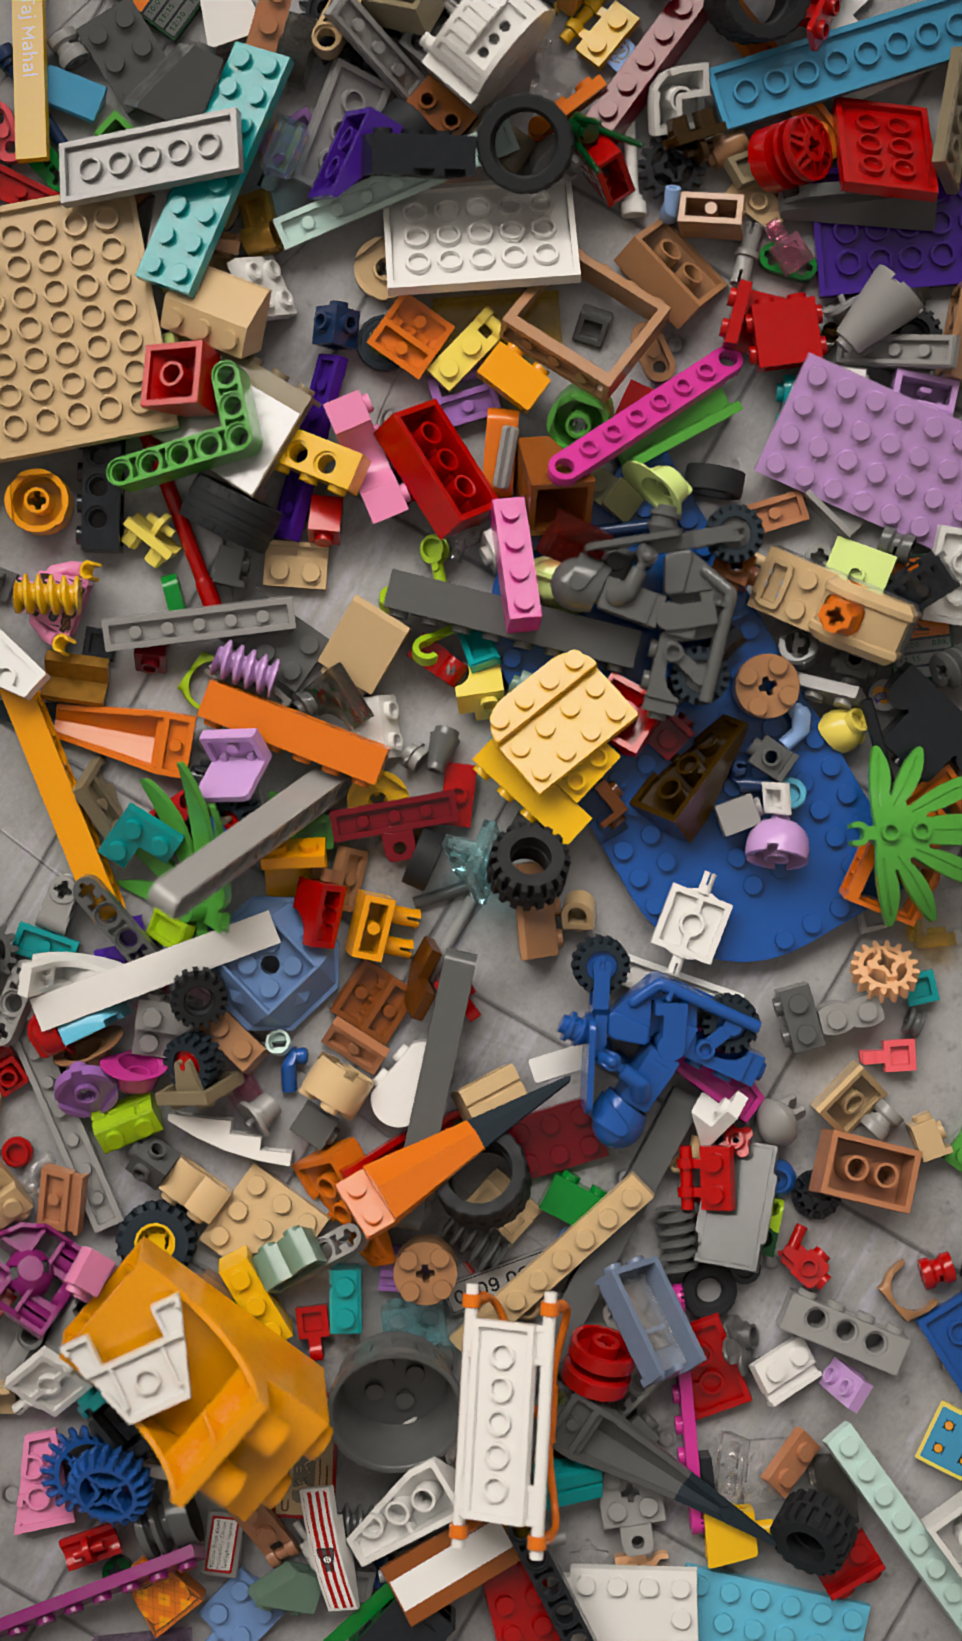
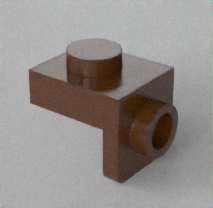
M602 779L593 788L612 810V813L598 823V825L602 829L609 826L612 830L626 819L623 813L628 808L620 799L624 796V793L613 780L607 783L605 779Z

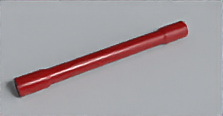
M151 434L139 436L144 449L162 444L161 441L151 436ZM156 460L152 464V468L154 471H156V469L159 466V460ZM175 481L159 484L195 579V586L202 605L222 604L215 583L212 582L213 579L208 572L190 521L180 514L182 500Z

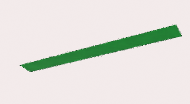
M386 1582L323 1641H346L394 1598L388 1583Z

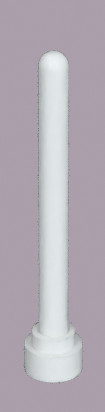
M635 120L624 134L636 139ZM624 143L625 163L636 191L624 198V201L621 203V216L626 219L642 218L647 215L646 201L639 194L637 147Z

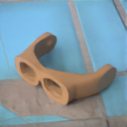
M901 1258L886 1271L877 1289L903 1320L908 1323L912 1319L931 1311L939 1301L933 1298L917 1310L905 1309L896 1303L891 1290V1282L894 1274L905 1264V1261Z

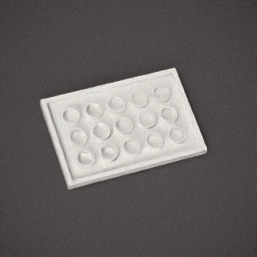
M563 177L559 182L557 181L553 184L551 188L535 194L513 193L499 187L492 180L439 184L383 208L388 296L581 283L572 183Z

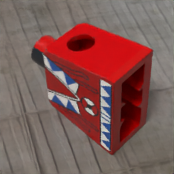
M599 134L595 142L584 144L583 146L597 163L600 170L601 168L610 170L608 177L602 170L600 174H595L578 150L574 148V152L584 160L583 165L579 166L581 172L609 208L636 191L621 150L607 136Z

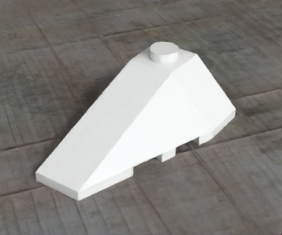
M434 1456L409 1469L346 1539L362 1567L453 1521L455 1468Z

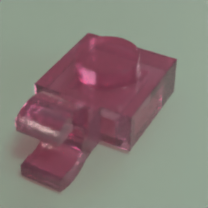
M777 217L766 224L767 227L764 228V231L769 239L776 244L770 248L769 252L785 277H788L814 259V256L797 231L789 236Z

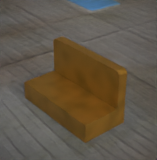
M47 650L44 658L45 672L51 678L43 685L41 698L103 707L111 680L110 659L68 653L70 655L66 657L56 651Z

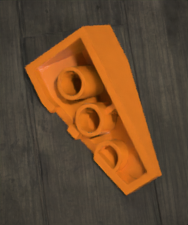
M355 1137L334 1141L331 1146L326 1145L321 1150L319 1149L292 1165L309 1196L313 1200L318 1197L328 1208L329 1212L327 1215L331 1217L330 1220L332 1222L337 1220L342 1225L347 1223L357 1224L335 1188V1184L343 1180L339 1170L365 1156L362 1147L358 1144ZM388 1230L368 1241L366 1248L360 1252L371 1267L393 1264L396 1258ZM351 1232V1238L348 1239L351 1244H354L353 1239L357 1237L356 1233Z

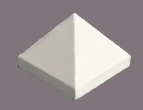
M762 782L764 814L792 815L789 783Z

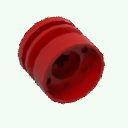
M804 113L758 129L750 137L748 163L756 182L766 192L778 194L779 192L823 179L831 169L833 154L829 134L822 122L813 115Z

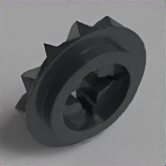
M813 1169L805 1171L796 1179L795 1187L791 1192L792 1203L801 1215L811 1220L825 1219L836 1212L841 1199L826 1195L829 1199H819L815 1203V1207H813V1198L804 1193V1191L809 1192Z

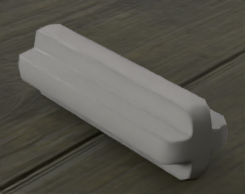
M504 425L502 427L493 478V486L497 488L508 489L510 486L519 435V428L515 426Z

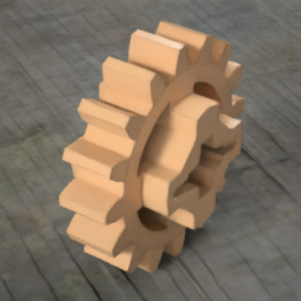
M874 940L872 941L871 948L863 944L861 945L860 952H854L849 973L852 974L850 981L851 983H858V992L866 990L868 992L867 999L869 1000L875 995L879 997L880 1003L884 1002L885 997H889L893 1003H896L898 995L906 999L908 998L909 991L914 992L920 970L917 969L918 960L911 959L912 952L910 950L902 952L901 944L890 947L889 940H886L884 946H880Z

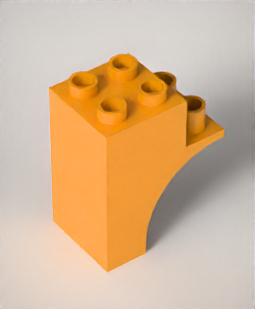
M143 1236L106 1280L98 1297L93 1296L63 1331L61 1345L89 1333L102 1363H107L164 1337L150 1306L161 1299L179 1292L184 1319L192 1390L191 1398L134 1424L154 1450L166 1473L170 1486L171 1502L182 1509L195 1492L199 1490L215 1503L225 1507L245 1522L260 1504L267 1509L274 1508L290 1487L292 1476L288 1474V1471L301 1456H304L309 1461L315 1460L330 1442L334 1429L329 1425L324 1368L147 1237ZM60 1351L59 1358L78 1371L79 1368Z

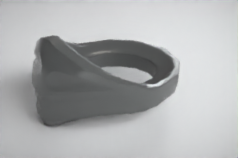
M792 625L784 630L779 638V655L788 660L796 671H808L818 661L820 642L811 633ZM796 632L805 633L809 637L811 644L808 649L809 654L800 658H794L793 654L789 653L786 649L787 638Z

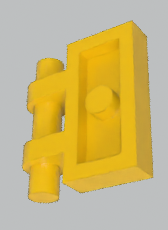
M585 0L583 2L584 7L574 18H569L564 24V31L559 35V39L566 45H569L574 37L581 42L575 48L576 54L600 72L625 40L641 24L638 16L616 0L608 10L602 6L605 0ZM592 16H595L599 19L590 31L586 30L584 25Z

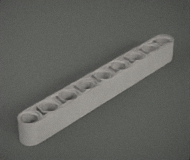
M321 764L160 877L150 888L147 901L172 919H180L340 802L347 795L352 785V778L340 772L339 776L329 774L321 770Z

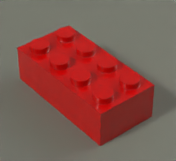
M436 398L393 413L373 433L440 540L479 525L489 517L492 499L499 498Z

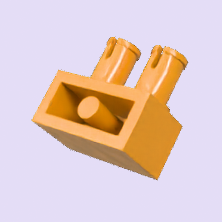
M500 341L477 370V377L528 415L549 388L551 379L547 376L550 373L539 363L534 362L531 365L523 359L524 353L511 342L506 346Z
M358 889L344 950L352 957L381 963L383 954L410 959L412 952H409L408 949L413 950L414 941L412 939L408 940L389 936L388 934L391 923L417 929L420 922L413 918L421 919V910L396 905V900L389 895Z

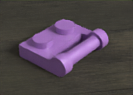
M486 359L481 360L460 383L478 378L477 370ZM432 376L426 377L432 399H437L454 428L486 419L488 407L501 408L497 392L484 382L483 385L442 397L440 389H443V387Z

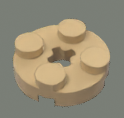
M384 236L372 238L364 243L357 252L354 264L356 282L360 289L370 298L382 303L396 300L398 296H388L387 275L380 276L377 273L380 270L378 264L382 261L386 264Z

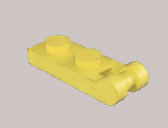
M486 306L474 321L426 369L449 393L501 340L499 337L501 322L494 316L495 312L489 306ZM484 325L493 332L487 339L479 332Z

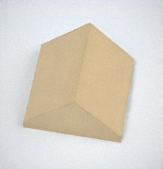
M852 1060L810 1105L835 1130L851 1133L861 1123L859 1120L865 1114H869L875 1108L880 1098L884 1099L888 1093L859 1063Z

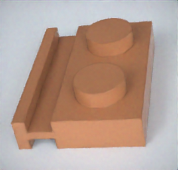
M46 1163L42 1166L36 1223L48 1224L61 1232H73L75 1236L82 1233L89 1174L76 1173V1170L51 1163Z

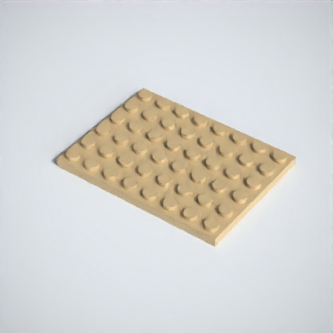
M60 194L0 206V463L180 429L177 415L140 407L146 345L162 344L163 338L153 285L135 276L146 250L135 195L71 208H65L60 203Z

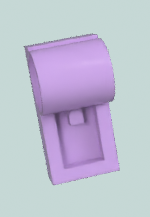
M835 1356L830 1365L824 1370L823 1376L819 1381V1384L846 1408L855 1413L859 1412L874 1387L864 1379L866 1377L864 1374Z

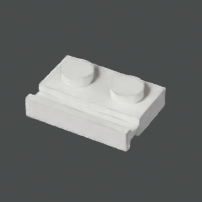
M797 1335L789 1338L748 1365L762 1394H765L768 1400L767 1404L770 1407L777 1406L822 1376L821 1371H818L814 1364L816 1361L805 1339Z

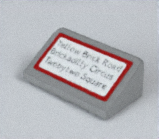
M216 1508L209 1511L204 1540L207 1559L201 1560L200 1574L229 1578L238 1577L244 1530L226 1509Z

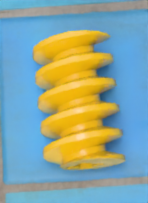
M24 573L21 582H17V580L14 582L13 605L14 611L17 614H21L24 608H26L28 614H34L38 608L42 615H47L50 607L54 615H60L63 607L68 616H72L76 608L79 616L81 614L83 590L79 576L75 575L73 583L69 584L66 575H62L60 583L56 584L54 575L50 574L47 583H43L41 575L37 574L34 583H30L28 574Z

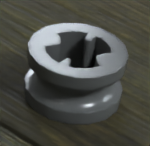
M910 1007L904 1017L901 1033L906 1034L910 1032L912 1037L918 1038L924 1027L927 1013L924 1011L917 1013L916 1008Z

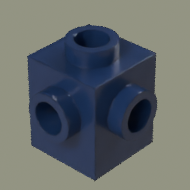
M336 300L330 301L329 305L316 306L312 344L334 351L356 349L361 312L348 308L349 304L347 302Z

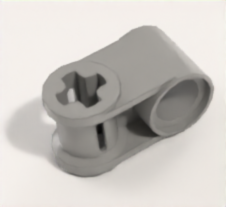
M72 873L62 874L52 880L45 900L39 909L35 922L36 926L63 936L68 934L78 902L73 896V890L64 895V889L60 885L69 882L68 888L72 890L76 882Z

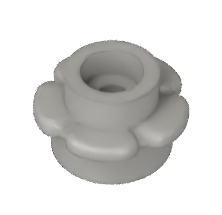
M412 743L404 750L401 756L404 759V768H410L416 772L423 767L428 760L429 752L424 748V743H419L418 745Z

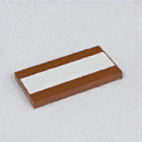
M483 1521L477 1526L475 1531L468 1534V1538L465 1539L464 1548L461 1549L451 1547L452 1538H449L448 1526L380 1567L385 1580L411 1627L521 1561L503 1524Z

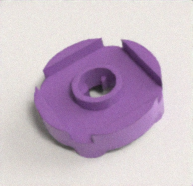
M77 1061L72 1063L69 1069L61 1073L54 1083V1097L58 1101L59 1108L64 1113L74 1117H91V1112L101 1110V1113L108 1112L117 1103L119 1097L117 1079L106 1074L100 1066L87 1065L85 1062ZM82 1090H88L86 1093H81Z

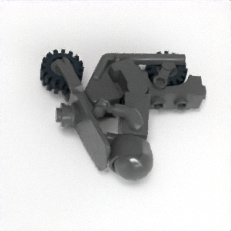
M659 503L657 509H650L652 519L647 521L649 534L585 544L583 547L584 553L581 552L579 557L563 561L552 574L550 582L552 595L563 608L589 613L595 603L597 604L596 609L650 630L656 627L661 631L658 639L652 638L648 657L653 658L650 671L644 670L640 689L646 690L641 709L648 711L647 717L666 721L667 716L673 717L675 715L678 698L673 696L667 688L665 678L667 663L673 664L670 670L671 686L675 694L686 703L706 705L715 702L724 694L729 685L730 671H728L726 660L724 661L722 657L736 604L737 592L731 583L691 550L709 548V552L717 557L716 559L729 564L742 563L754 556L763 544L765 529L762 526L763 521L761 517L759 518L756 515L757 512L754 509H749L747 505H737V503L724 505L711 515L705 529L682 533V530L676 527L677 522L682 519V515L676 513L677 507ZM637 547L634 553L635 567L632 566L625 581L608 576L612 568L606 564V561L588 555ZM666 554L663 559V595L641 588L640 586L647 574L644 571L652 568L653 564L657 561V555ZM667 597H669L674 602L665 603V600ZM711 638L709 648L700 646L683 652V648L679 644Z

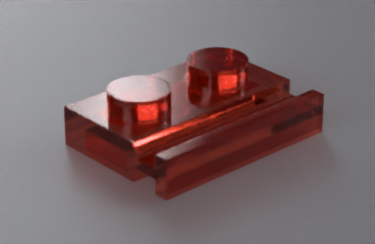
M558 508L556 511L558 515L554 522H550L536 550L562 563L567 559L579 557L581 552L584 553L583 547L585 544L611 540L614 536ZM604 552L588 555L601 559Z

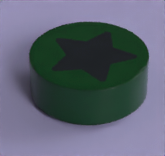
M125 1555L112 1556L103 1567L102 1577L105 1578L131 1568L133 1562Z

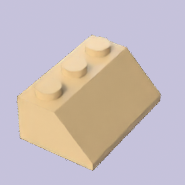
M207 266L194 298L168 290L164 298L160 327L195 341L204 340L217 350L243 359L261 351L272 290Z

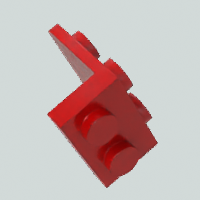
M740 279L737 287H731L726 306H730L731 311L728 319L723 318L718 336L723 337L721 347L748 355V346H753L751 333L746 334L744 315L748 314L751 304H755L756 299L764 297H774V301L787 300V298L752 290L753 282Z

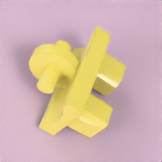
M138 512L133 517L129 516L123 523L127 528L121 541L133 550L137 549L143 541L148 544L151 549L144 559L154 568L162 566L167 560L178 555L183 548L172 539L176 531L168 525L172 519V516L168 513L163 514L159 518L153 512H150L147 517Z

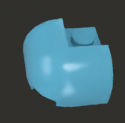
M124 1001L59 1025L57 1028L66 1046L106 1027L118 1019L120 1020L128 1016L132 1012Z

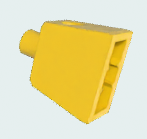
M731 1502L770 1533L773 1519L755 1520V1513L751 1504ZM704 1513L702 1518L705 1521V1557L709 1569L758 1556V1538Z

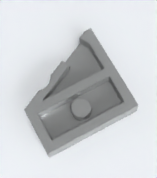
M804 673L799 675L800 690L805 693L804 698L816 703L823 702L845 710H851L855 707L862 709L860 700L866 698L860 687Z

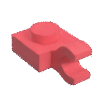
M914 1038L881 1040L882 1049L858 1050L859 1063H863V1065L882 1063L884 1072L917 1070Z

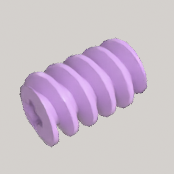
M229 640L224 646L220 645L211 664L209 675L213 676L220 669L221 680L227 679L232 674V684L237 685L244 679V689L248 690L255 683L256 694L260 695L268 688L269 698L280 671V659H276L270 666L268 665L267 654L258 661L256 660L255 649L248 656H245V645L241 644L236 651L232 650V640Z

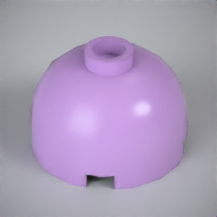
M772 815L771 819L763 820L756 826H753L749 832L745 849L746 860L756 866L768 869H775L774 863L786 864V870L803 868L808 865L809 839L805 830L797 823L790 821L789 816Z

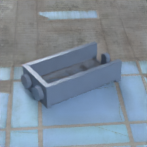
M640 1255L627 1261L624 1266L617 1262L602 1270L604 1275L596 1280L594 1284L596 1287H600V1291L620 1334L637 1366L638 1372L642 1376L640 1382L643 1388L690 1372L707 1360L657 1255L647 1259Z

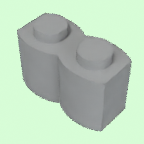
M868 992L851 995L844 1001L829 1000L818 1004L816 1011L822 1033L826 1035H840L849 1031L854 1026L866 1028L879 1024L885 1019L879 997L874 995L869 1000L867 999Z

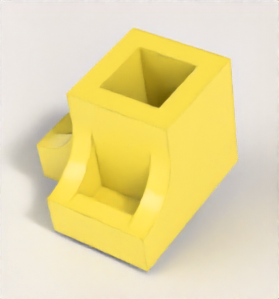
M500 664L473 674L469 668L468 679L463 684L455 686L459 714L475 712L476 721L490 719L496 704L505 697Z

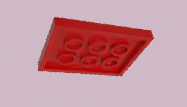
M845 97L835 98L832 104L841 191L935 203L939 189L936 171L931 162L933 147L927 108Z

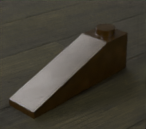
M725 714L720 716L694 739V745L684 754H675L670 759L671 765L659 775L654 772L649 776L629 802V805L668 835L691 843L712 812L748 731V723Z

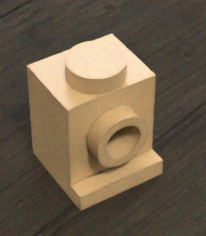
M929 1110L913 1115V1121L905 1123L915 1150L923 1151L921 1157L923 1163L953 1152L952 1146L942 1140L947 1138L941 1121L935 1122Z

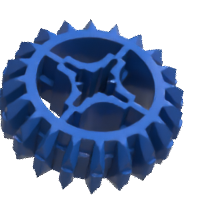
M81 1425L79 1435L73 1427L68 1428V1438L62 1433L57 1434V1439L60 1443L57 1446L52 1442L48 1443V1447L53 1453L51 1455H42V1459L48 1462L49 1465L39 1468L40 1473L48 1475L40 1481L43 1487H49L45 1494L49 1498L55 1497L54 1504L58 1507L65 1503V1510L71 1512L75 1506L79 1512L80 1504L72 1503V1494L67 1492L69 1488L67 1480L72 1469V1462L81 1456V1454H70L69 1451L84 1444L93 1445L91 1449L96 1444L102 1448L107 1445L102 1438H96L91 1431L89 1433L86 1425ZM62 1460L67 1463L69 1468L65 1478L66 1483L63 1487L59 1478Z
M109 1443L103 1448L96 1444L91 1450L86 1449L73 1463L68 1475L69 1488L67 1492L72 1494V1503L80 1504L79 1512L86 1511L89 1513V1520L95 1517L100 1520L101 1525L109 1521L112 1527L119 1522L126 1526L130 1521L136 1522L147 1511L154 1496L153 1492L155 1489L153 1486L155 1479L150 1476L151 1468L143 1467L144 1458H134L133 1451L130 1453L124 1452L122 1445L117 1449H113Z

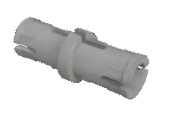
M745 221L743 241H740L739 247L735 248L734 257L736 261L729 284L737 287L740 278L750 281L753 265L755 262H758L759 253L757 249L764 226L758 222H755L753 229L752 221Z

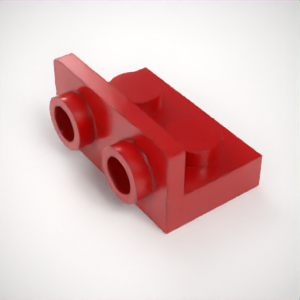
M863 1528L858 1529L857 1539L842 1568L833 1575L818 1576L832 1601L837 1598L841 1600L849 1597L855 1591L854 1588L864 1582L871 1583L881 1576L882 1571L886 1569Z

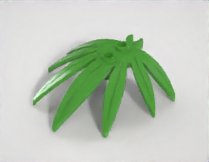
M879 746L871 747L868 766V791L873 825L867 826L864 822L860 821L847 825V829H857L860 832L859 840L849 841V846H863L868 841L874 845L876 888L885 927H891L894 924L899 909L900 887L897 874L911 901L927 921L933 922L937 919L933 893L922 873L911 862V858H914L931 870L962 884V858L949 852L929 847L930 844L962 845V814L927 816L929 812L942 809L962 799V776L940 784L908 806L906 801L915 790L923 771L924 751L920 746L914 748L903 762L895 778L891 794V775L887 759Z
M176 762L185 792L192 839L181 814L166 793L149 778L140 779L139 781L159 819L184 835L181 844L175 851L179 863H181L214 840V835L217 838L224 833V829L216 805L209 804L208 807L214 821L213 833L210 815L196 780L184 762ZM140 847L135 852V855L159 878L177 866L171 858L166 864ZM143 879L117 881V885L146 900L150 888L155 883V881ZM232 881L180 918L182 922H190L196 926L192 939L209 933L208 926L220 934L229 933L230 914L223 912V910L231 902Z

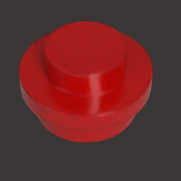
M14 1136L4 1143L1 1154L8 1166L21 1168L32 1160L34 1150L28 1139Z

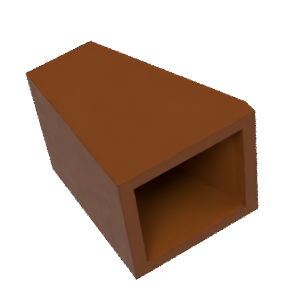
M549 436L521 437L517 440L513 490L515 497L525 498L530 536L590 532L595 478L589 474L569 487L568 485L562 487V485L557 486L556 483L553 484L547 475L550 459L562 451L563 448ZM560 464L556 468L562 474L572 472L569 466L565 467V464L564 466Z

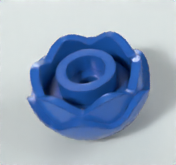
M779 1159L776 1175L780 1177V1180L777 1182L775 1198L787 1196L792 1192L796 1184V1173L791 1164L786 1160Z

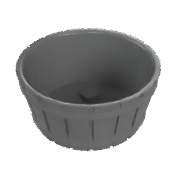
M404 1331L382 1332L375 1336H370L356 1345L343 1359L328 1396L329 1425L334 1429L332 1440L335 1445L337 1444V1448L358 1465L383 1473H405L434 1456L440 1459L441 1456L443 1457L455 1445L458 1437L460 1385L452 1372L446 1356L429 1340ZM417 1417L416 1421L408 1424H403L411 1418Z

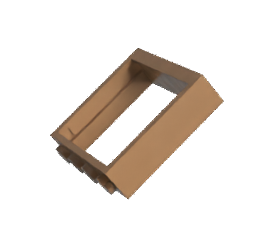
M578 248L581 278L649 320L612 369L607 373L522 319L549 285L529 286L502 318L499 337L508 343L511 342L531 358L605 404L666 327L671 307L666 305L662 299L650 295L635 282L626 280L615 273L608 265L599 263L588 256L582 249Z

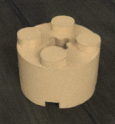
M322 1051L298 1091L312 1100H315V1098L322 1102L320 1107L334 1116L338 1113L345 1119L353 1121L375 1083L350 1064L347 1066L339 1062V1058Z

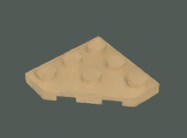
M254 1162L210 1225L202 1233L199 1240L222 1257L246 1244L251 1253H259L258 1249L262 1245L272 1241L277 1243L284 1237L283 1232L296 1225L312 1228L317 1238L331 1217L259 1163Z

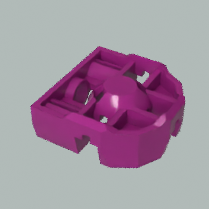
M20 1222L0 1231V1248L11 1255L5 1264L0 1261V1297L8 1287L11 1291L13 1289L17 1291V1295L22 1298L14 1309L0 1300V1310L11 1321L41 1340L72 1295L71 1292L65 1289L67 1285L63 1281L81 1247L48 1224ZM45 1233L49 1236H54L60 1242L50 1258L42 1251L35 1249ZM42 1262H46L45 1271H43ZM17 1267L18 1277L12 1281L10 1268ZM55 1277L63 1282V1285L52 1301L48 1302L42 1296L49 1290Z

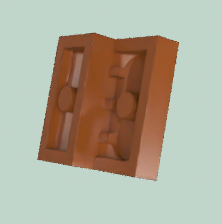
M361 958L329 1009L368 1036L386 1045L408 1011L404 1004L407 984L372 961Z

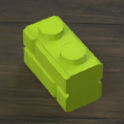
M151 1091L144 1094H132L120 1099L108 1112L101 1113V1110L91 1112L93 1133L105 1154L164 1130L160 1106H157L156 1099Z

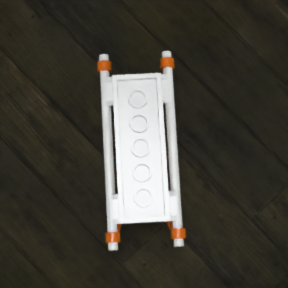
M466 1283V1292L462 1293V1307H465L453 1522L449 1523V1538H452L451 1547L457 1549L464 1548L465 1539L468 1538V1534L475 1531L477 1526L483 1521L519 1527L531 1526V1534H528L527 1538L530 1560L541 1561L543 1560V1551L547 1550V1545L554 1542L560 1523L553 1444L556 1443L559 1385H557V1375L569 1326L571 1307L565 1300H557V1292L546 1291L544 1292V1301L540 1302V1315L543 1316V1325L510 1322L501 1303L495 1296L486 1291L479 1292V1284ZM491 1303L499 1320L477 1318L478 1308H481L482 1304ZM563 1312L562 1321L555 1344L556 1317H559L560 1313ZM536 1365L540 1366L538 1406L534 1405ZM536 1418L534 1485H530L533 1419ZM548 1482L552 1523L551 1529L544 1532Z

